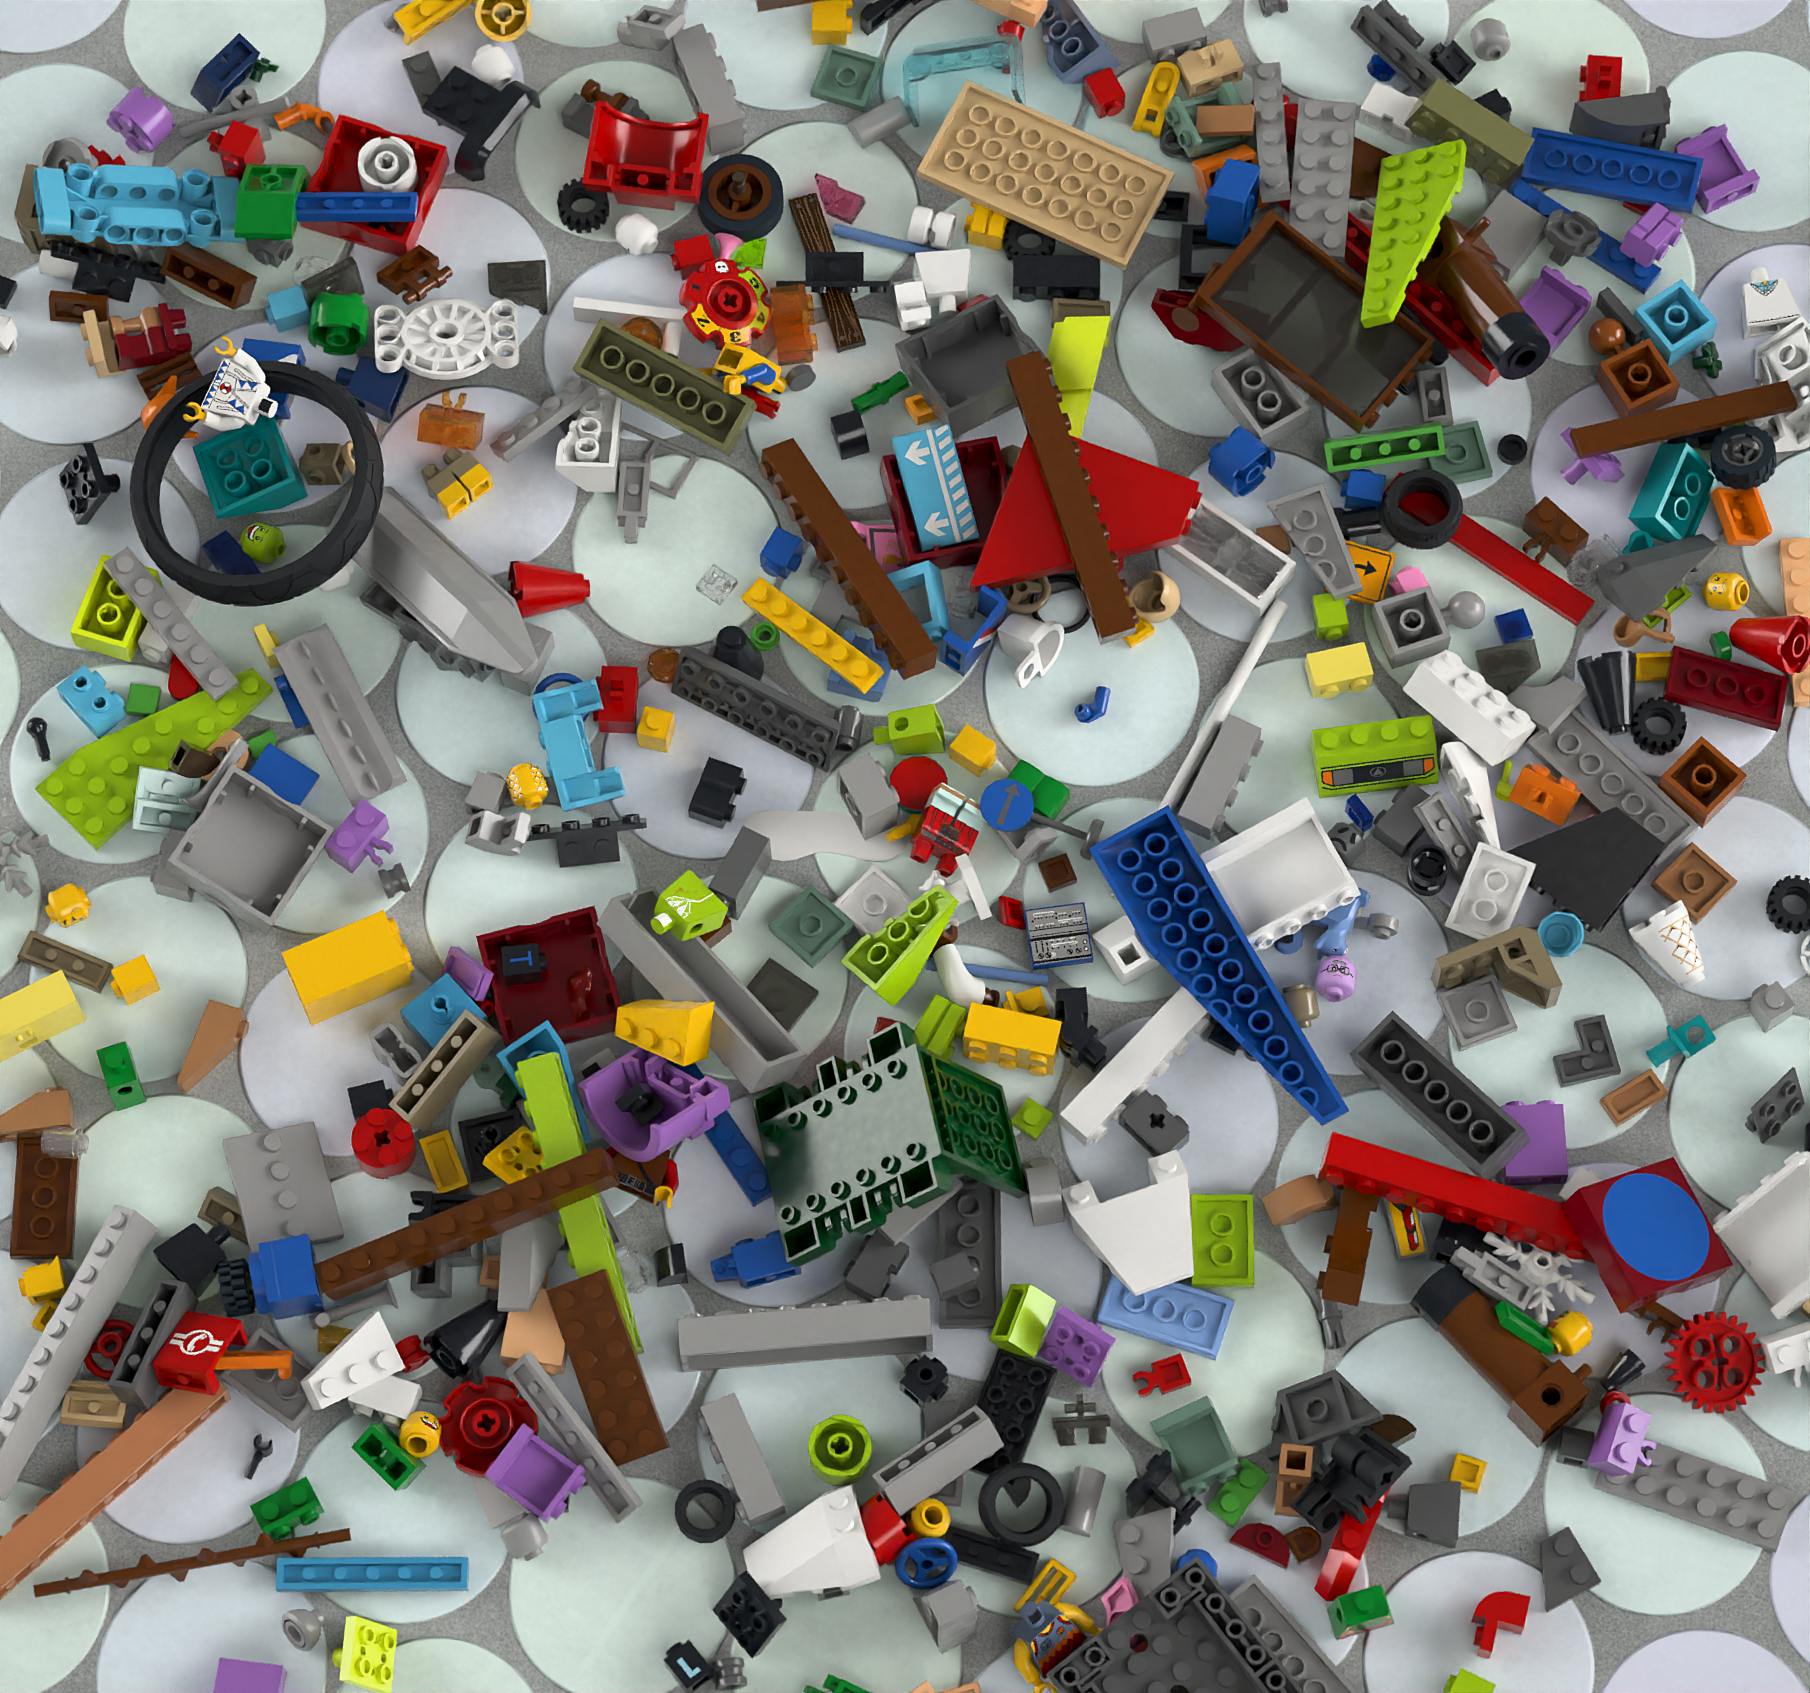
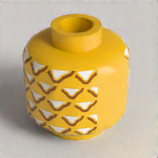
M523 763L513 767L506 778V787L513 804L525 807L526 810L540 807L543 804L542 800L549 793L543 771L537 766H532L531 763Z

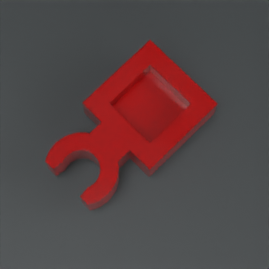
M1181 1353L1151 1363L1152 1373L1139 1371L1132 1377L1133 1382L1144 1380L1148 1384L1146 1388L1138 1390L1139 1397L1149 1396L1153 1389L1159 1387L1161 1394L1164 1395L1192 1384Z

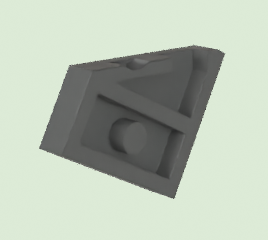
M1569 1526L1541 1541L1542 1577L1545 1591V1610L1547 1613L1601 1583V1579Z

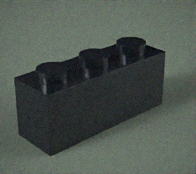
M1013 255V300L1032 302L1034 300H1049L1052 302V298L1100 300V258L1082 255Z

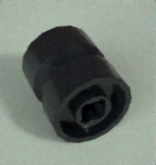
M1431 844L1423 845L1415 850L1411 857L1407 875L1408 885L1414 892L1422 896H1433L1441 892L1445 886L1450 866L1447 853L1442 848Z

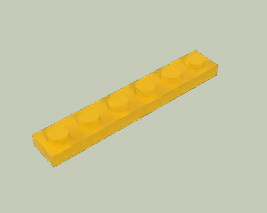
M761 576L741 597L744 604L863 694L885 673L878 664Z

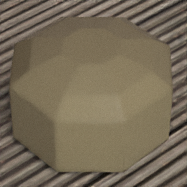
M1015 445L1004 447L1001 450L1006 472L1010 476L1022 449Z

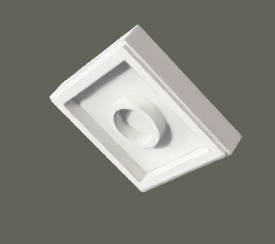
M873 864L832 904L854 922V929L865 936L868 933L873 935L885 927L884 922L889 918L893 917L896 919L908 911L909 904L915 900L879 867Z

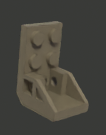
M26 164L14 217L23 242L32 254L41 255V250H51L52 240H69L75 243L76 246L84 248L97 247L105 253L119 254L116 244L107 242L104 237H96L95 240L85 243L75 240L72 235L41 234L33 190L34 169L39 167L38 165Z
M1522 925L1436 958L1431 977L1436 990L1444 986L1446 989L1453 988L1459 985L1462 979L1472 975L1474 978L1483 976L1492 967L1502 989L1543 1009H1547L1557 1004L1563 985L1537 931Z

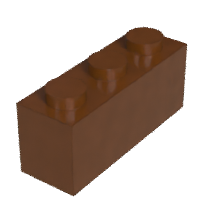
M187 241L178 246H168L160 273L233 310L250 302L258 278L199 247L191 245Z

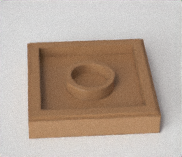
M1691 842L1652 881L1650 886L1672 905L1681 900L1688 911L1690 921L1697 925L1736 886L1737 880Z

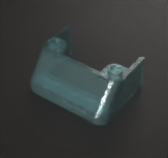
M1006 32L915 47L907 56L902 66L904 107L914 128L920 127L917 82L924 80L932 74L992 66L996 69L1010 68L1013 96L1016 102L1026 106L1023 49L1019 38L1013 33Z

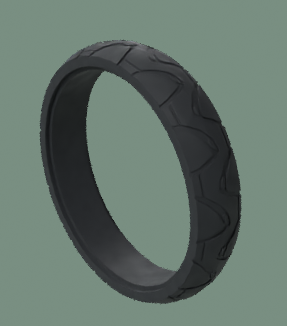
M274 360L257 361L265 374L264 383L270 387L269 393H286L305 397L328 408L346 424L355 453L354 483L344 512L330 533L301 558L283 567L263 573L250 575L223 574L204 569L182 557L171 547L165 535L161 521L159 501L163 474L180 440L199 421L198 419L192 422L184 420V414L191 417L196 415L194 408L187 407L186 405L190 402H195L201 407L218 369L194 380L164 405L146 430L136 452L130 478V505L139 538L150 558L172 581H176V584L194 595L224 605L233 604V606L257 607L288 601L295 596L299 597L332 578L354 557L365 542L379 512L384 486V465L380 444L368 415L351 394L335 381L318 371H312L308 367L290 362Z

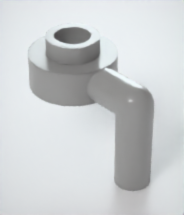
M1359 907L1357 910L1353 928L1368 929L1372 932V936L1379 939H1389L1390 936L1397 934L1398 919L1378 913L1370 914L1369 917H1362L1364 907Z

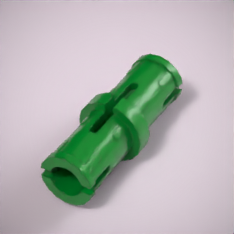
M899 371L881 383L876 382L872 384L871 389L851 399L853 409H858L862 416L879 404L885 405L891 397L910 387L908 379L903 372Z

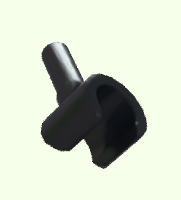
M261 1434L257 1435L253 1441L255 1454L244 1476L249 1480L252 1479L262 1459L270 1456L273 1451L272 1439L267 1447H259L262 1440Z

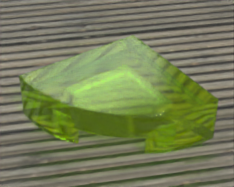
M756 239L743 245L735 256L736 266L763 269L767 239Z

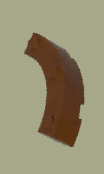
M1337 1185V1190H1342L1334 1234L1333 1236L1327 1235L1323 1252L1329 1254L1326 1272H1319L1316 1290L1322 1291L1321 1299L1358 1307L1373 1229L1367 1228L1370 1211L1377 1213L1380 1197L1373 1194H1362L1354 1188Z

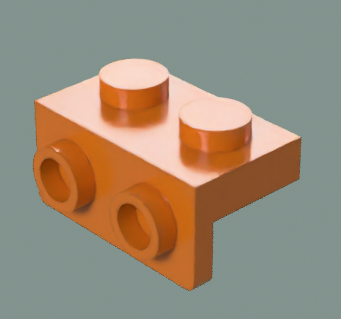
M1717 487L1710 493L1728 545L1755 546L1772 533L1773 530L1757 487H1752L1748 490Z

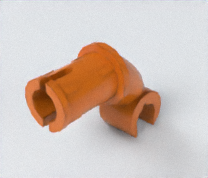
M298 100L295 101L296 105L273 114L280 131L304 120V122H307V119L313 120L317 130L325 135L322 128L323 121L330 122L333 128L335 125V120L331 113L323 111L314 105L299 103Z

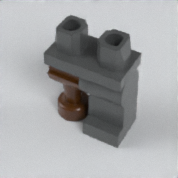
M589 79L584 84L580 95L575 93L561 111L563 126L588 140L590 138L595 108L588 103H593L594 101H606L610 106L622 113L650 120L649 115L640 109L637 99L632 96L629 98L622 92L616 93L613 96L601 91V85L593 79Z

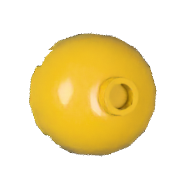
M477 0L475 17L478 27L487 37L495 41L508 42L517 39L527 30L531 22L532 11L529 0Z

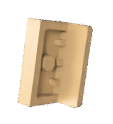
M94 310L83 312L85 323L80 324L83 340H89L90 349H85L89 367L95 366L99 378L127 372V370L119 371L114 352L115 340L111 338L108 321L98 323Z

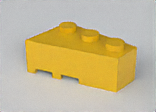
M641 999L620 1006L617 1010L615 1036L683 1067L708 1058L715 1001L693 1002L685 1000L673 1002L671 1000Z

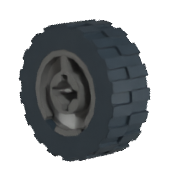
M1732 426L1728 430H1723L1720 435L1714 438L1715 441L1711 443L1710 459L1713 475L1715 474V479L1718 482H1722L1726 487L1729 486L1736 490L1756 488L1760 484L1766 483L1769 477L1775 473L1777 459L1774 440L1772 436L1768 435L1767 431L1761 430L1757 426Z

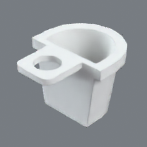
M1013 613L1007 617L997 629L1002 652L1021 663L1015 672L1017 684L1021 688H1024L1035 675L1041 678L1045 675L1057 659L1064 641V628L1060 623L1052 620L1042 622L1018 613ZM1026 668H1029V672L1024 677V672Z

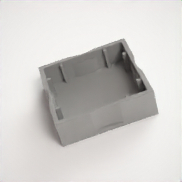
M232 764L209 797L206 807L196 822L189 827L167 860L163 871L267 935L325 848V843L332 836L335 828L302 807L282 799L267 785Z

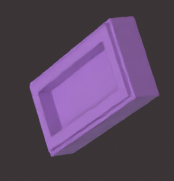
M455 946L450 947L441 971L442 975L448 973L463 991L475 1001H484L494 974L460 947Z

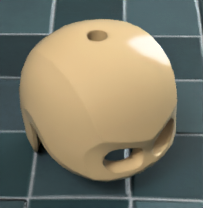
M1151 571L1152 579L1140 581L1131 589L1129 604L1130 607L1134 606L1137 615L1144 621L1161 623L1171 618L1178 610L1180 592L1175 582L1169 576L1160 571Z

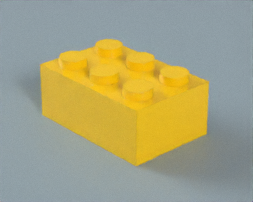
M971 1002L963 1035V1056L979 1064L988 1061L997 1063L999 1067L1006 1070L1020 1068L1028 1070V1073L1039 1077L1046 1076V1074L1053 1076L1060 1047L1062 1021Z

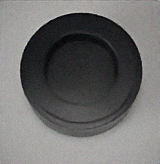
M1509 434L1501 438L1497 448V455L1503 463L1517 465L1525 459L1527 443L1521 436Z

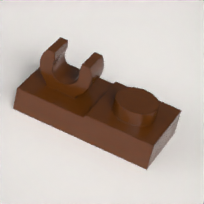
M50 291V321L83 324L85 323L83 312L90 310L95 311L98 323L108 321V296Z
M1656 1301L1628 1311L1629 1314L1638 1319L1644 1317L1652 1321L1646 1330L1648 1336H1650L1655 1328L1662 1329L1664 1336L1660 1341L1661 1344H1665L1669 1340L1671 1333L1676 1336L1674 1329L1681 1328L1683 1325L1682 1321L1685 1320Z

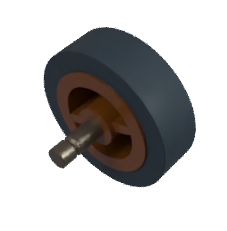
M748 154L728 155L714 161L702 173L703 181L699 204H697L698 213L703 225L714 236L717 233H727L747 243L766 236L779 223L784 208L783 186L776 170L763 159Z

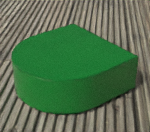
M1723 631L1711 634L1709 642L1714 656L1730 661L1732 649L1727 634Z

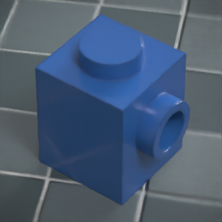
M1351 469L1349 480L1343 479L1340 496L1346 497L1344 508L1356 510L1376 506L1379 512L1386 475L1376 474L1368 469Z
M776 527L759 555L760 567L772 577L780 576L787 579L791 571L796 572L802 562L803 539Z

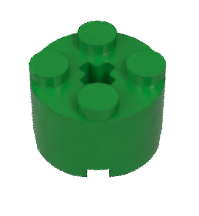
M321 292L317 294L316 300L311 307L308 333L310 344L315 348L316 344L324 347V353L336 356L353 355L356 353V349L361 346L364 349L367 343L370 311L363 303L362 296L355 293L332 295L327 292Z

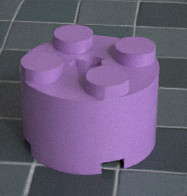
M133 87L110 112V117L106 122L112 130L120 132L127 139L125 143L133 152L139 153L142 150L152 153L176 128V124H171L174 117L167 107L153 95L150 98L142 95L145 90L139 87Z

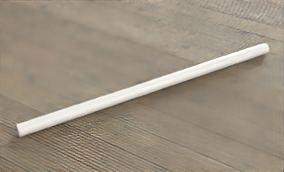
M1274 600L1157 811L1169 805L1172 812L1175 810L1288 606L1283 601ZM1111 891L1110 896L1118 901L1113 891Z

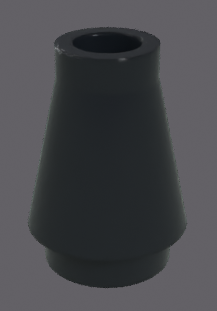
M1627 1349L1624 1353L1620 1352L1599 1383L1607 1392L1619 1390L1641 1376V1371L1646 1366L1634 1352Z

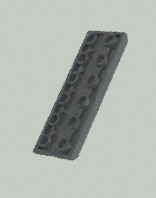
M694 647L682 648L671 693L827 773L840 732L838 721Z

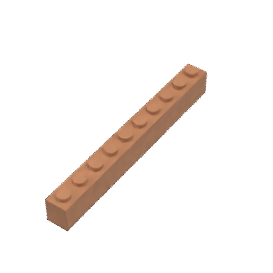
M218 1381L220 1387L214 1396L175 1388L165 1390L159 1396L156 1405L150 1410L144 1409L134 1418V1424L126 1431L120 1430L110 1439V1445L103 1451H96L90 1455L85 1462L86 1465L80 1471L67 1475L61 1482V1487L53 1494L48 1493L43 1496L36 1504L37 1508L28 1516L24 1514L13 1523V1529L4 1537L0 1536V1600L231 1399L227 1389Z

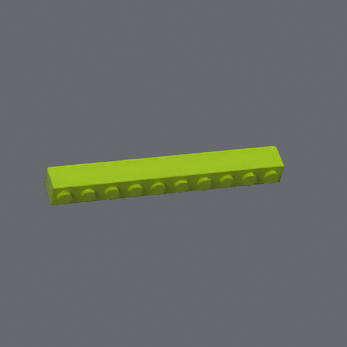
M550 1052L517 1062L519 1070L515 1071L516 1080L520 1089L524 1088L527 1100L524 1101V1108L528 1118H533L536 1130L532 1131L536 1147L542 1149L544 1160L541 1161L542 1171L587 1153L559 1053ZM599 1193L559 1209L562 1220L558 1221V1226L563 1239L567 1238L570 1250L567 1251V1258L572 1269L576 1268L578 1278L607 1269L637 1355L644 1353Z

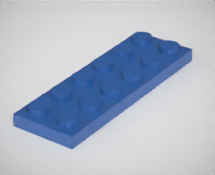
M1533 127L1531 137L1535 140L1526 155L1521 179L1526 183L1645 206L1659 203L1668 210L1692 214L1704 163L1703 158Z

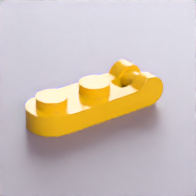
M1161 62L1153 68L1135 116L1132 131L1141 133L1143 130L1151 133L1153 137H1161L1166 121L1164 112L1171 98L1175 96L1180 81V71L1175 64ZM1147 114L1156 116L1155 122L1146 120Z

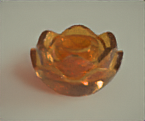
M669 647L654 651L650 655L647 665L650 676L660 683H672L677 669L679 653Z

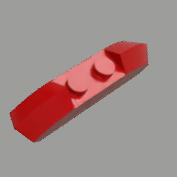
M1391 1487L1371 1509L1365 1505L1362 1506L1368 1517L1364 1524L1359 1523L1347 1513L1344 1514L1314 1587V1590L1325 1601H1334L1337 1597L1347 1594Z

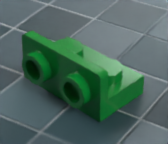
M307 1477L250 1505L262 1532L266 1533L274 1541L287 1537L291 1533V1529L300 1524L307 1526L314 1523L320 1518L319 1515L324 1512Z

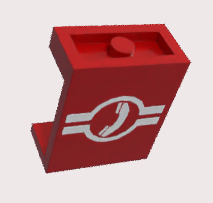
M186 1311L152 1362L159 1385L214 1396L220 1387L214 1367L230 1344L246 1347L249 1343L241 1320Z

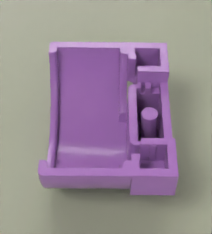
M639 1046L578 1084L584 1108L602 1137L620 1154L639 1162H647L654 1159L685 1138L693 1140L715 1126V1117L731 1107L728 1087L709 1076L697 1080L668 1064L667 1059ZM637 1083H648L666 1107L664 1111L645 1126H641L630 1112H622L615 1103L616 1100Z

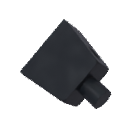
M220 1222L215 1224L207 1233L196 1223H193L155 1248L153 1253L157 1261L174 1278L187 1283L198 1299L217 1276L219 1262L228 1260L225 1252L219 1246L231 1236V1233Z

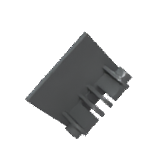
M1794 1067L1751 1107L1752 1113L1747 1116L1746 1128L1751 1132L1757 1130L1762 1144L1771 1136H1775L1780 1131L1782 1125L1791 1116L1798 1114L1805 1104Z

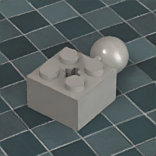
M1428 585L1373 603L1371 619L1391 668L1394 669L1448 650L1451 636L1447 626L1453 624L1461 629L1476 627L1485 616V605L1477 594L1470 591H1462L1450 599L1446 608L1439 609L1432 590Z

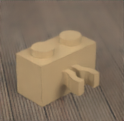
M1230 38L1223 41H1213L1207 47L1196 51L1188 50L1177 57L1180 80L1189 99L1219 89L1222 83L1241 81L1243 77L1244 66Z

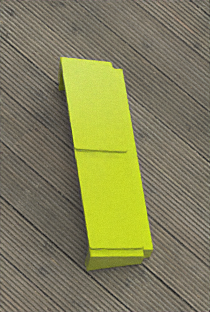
M1111 316L1065 317L1063 322H1055L1046 357L1051 362L1055 383L1061 393L1062 402L1059 403L1062 414L1067 413L1071 422L1072 430L1068 431L1069 435L1079 439L1082 436L1103 348L1108 347Z

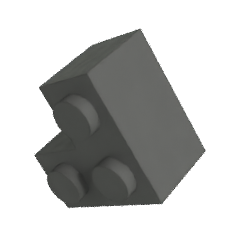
M483 1241L412 1269L410 1290L421 1299L451 1298L452 1267L482 1266Z

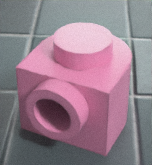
M1408 566L1400 570L1395 576V580L1389 583V590L1394 597L1428 586L1429 584L1420 568Z

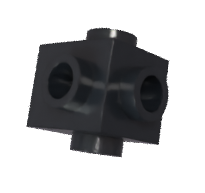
M924 1354L919 1361L915 1358L903 1372L905 1376L900 1381V1391L924 1410V1403H930L933 1399L938 1401L947 1392L949 1387L947 1386L948 1374L946 1372L948 1369L935 1357L931 1360Z

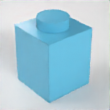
M300 285L267 295L269 307L264 309L269 324L275 323L278 333L310 323L309 309Z

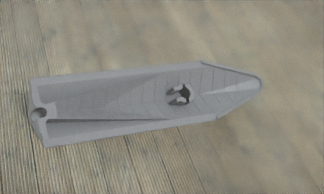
M383 487L382 500L374 525L365 542L352 559L447 647L449 651L514 675H525L533 671L538 664V658L515 599L392 487ZM351 492L344 496L326 535L330 533L347 506Z

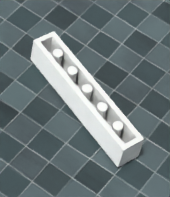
M1182 986L1060 1113L1059 1124L1085 1147L1092 1141L1095 1143L1099 1142L1108 1131L1106 1126L1113 1119L1118 1121L1120 1114L1128 1107L1127 1104L1134 1097L1137 1099L1145 1090H1148V1082L1154 1076L1159 1078L1165 1073L1170 1065L1168 1063L1175 1054L1179 1057L1186 1051L1190 1045V1038L1195 1033L1200 1035L1206 1030L1211 1022L1209 1020L1210 1013Z

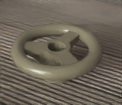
M1046 576L1037 578L1040 583L1024 581L1011 584L1007 598L1005 597L1008 601L1007 610L1019 614H1028L1041 609L1050 597L1051 588L1048 578ZM1001 587L995 588L1002 593ZM1041 593L1037 601L1029 604L1033 594Z

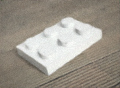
M1479 841L1445 926L1480 941L1510 929L1537 864Z

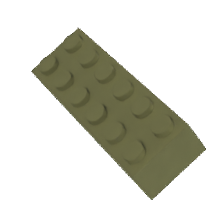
M602 318L597 323L572 369L578 376L728 457L733 452L757 408L755 401L741 393L731 395L729 392H723V383Z

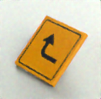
M1345 540L1363 586V591L1344 598L1373 606V603L1382 601L1396 554ZM1324 587L1323 592L1329 593L1327 589Z

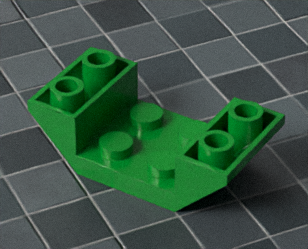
M247 164L237 191L235 238H245L247 240L266 238L276 241L293 239L297 228L296 202L299 193H305L311 181V175L305 166Z

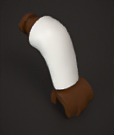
M951 925L945 932H942L929 955V958L934 959L939 978L949 999L967 1011L970 1010L971 1002L997 1007L1000 1000L999 992L985 987V983L982 980L975 978L968 972L956 946L953 944L958 936L957 926Z

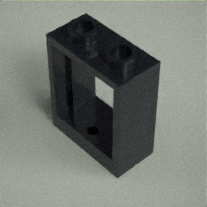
M1182 224L1178 289L1196 290L1207 275V273L1191 272L1192 245L1238 246L1208 239V226ZM1251 227L1248 228V231H1247V233H1246L1244 239H1245V238L1249 235V233L1251 232ZM1249 264L1227 291L1248 292L1249 282L1255 281V264Z

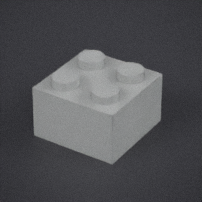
M870 753L837 768V791L865 841L896 826L897 814L900 813L897 805L900 802L898 793L893 785L888 787L884 780L886 774L883 766L878 760L874 762Z

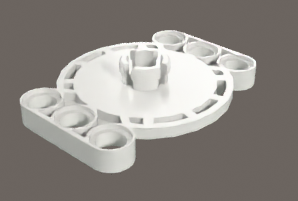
M453 298L429 300L417 304L405 313L392 304H384L375 309V362L377 369L384 373L395 372L403 365L406 369L419 376L439 380H452L474 375L487 368L492 362L496 366L506 369L516 366L519 362L517 307L512 301L498 300L488 310L474 302ZM502 311L511 313V315L505 317L497 314ZM383 316L394 317V319L390 321H384L380 318ZM508 331L512 335L503 337L499 336L498 333ZM444 334H450V338L444 339ZM384 336L395 337L391 341H384L381 338ZM507 351L513 353V355L502 357L499 353ZM385 356H393L396 358L393 361L382 360V358Z

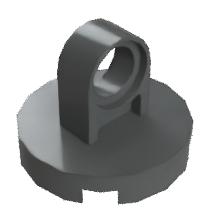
M1558 209L1550 214L1544 225V234L1554 246L1549 258L1561 267L1572 256L1588 257L1594 254L1602 240V236L1599 237L1597 233L1599 230L1598 225L1588 216L1578 211H1574L1571 215L1563 213L1564 209Z

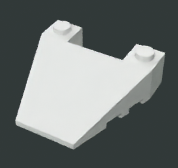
M1177 1150L1148 1159L1152 1185L1120 1197L1099 1203L1089 1180L1061 1190L1063 1211L1073 1234L1080 1241L1083 1240L1091 1248L1092 1253L1098 1259L1101 1258L1110 1267V1271L1135 1296L1194 1276L1188 1173Z

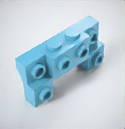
M590 679L532 695L541 728L539 741L542 748L546 749L549 761L546 762L549 776L554 778L562 811L568 812L627 796L619 767L614 766L597 772L595 769L581 715L604 709L596 680Z

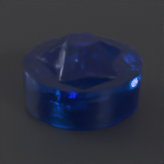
M1378 54L1372 56L1367 64L1369 74L1382 82L1391 81L1396 73Z

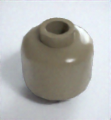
M1306 984L1282 988L1283 993L1281 996L1301 1029L1311 1027V1020L1318 1018L1320 1015L1315 990L1307 988Z

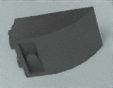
M1658 86L1654 93L1575 102L1569 131L1574 135L1660 150L1662 139L1666 138V125L1670 124L1669 109L1671 99L1668 96L1666 87Z

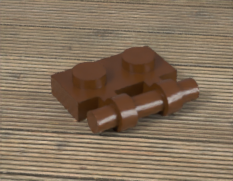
M419 244L376 273L377 282L395 295L407 290L408 292L402 295V299L407 305H410L414 301L420 302L433 288H440L445 285L446 280L453 275V272L449 266H445L441 270L437 269L440 266L439 258ZM423 277H426V278H427L426 280H424V281L421 282V283L417 282V281H419L420 279H422Z

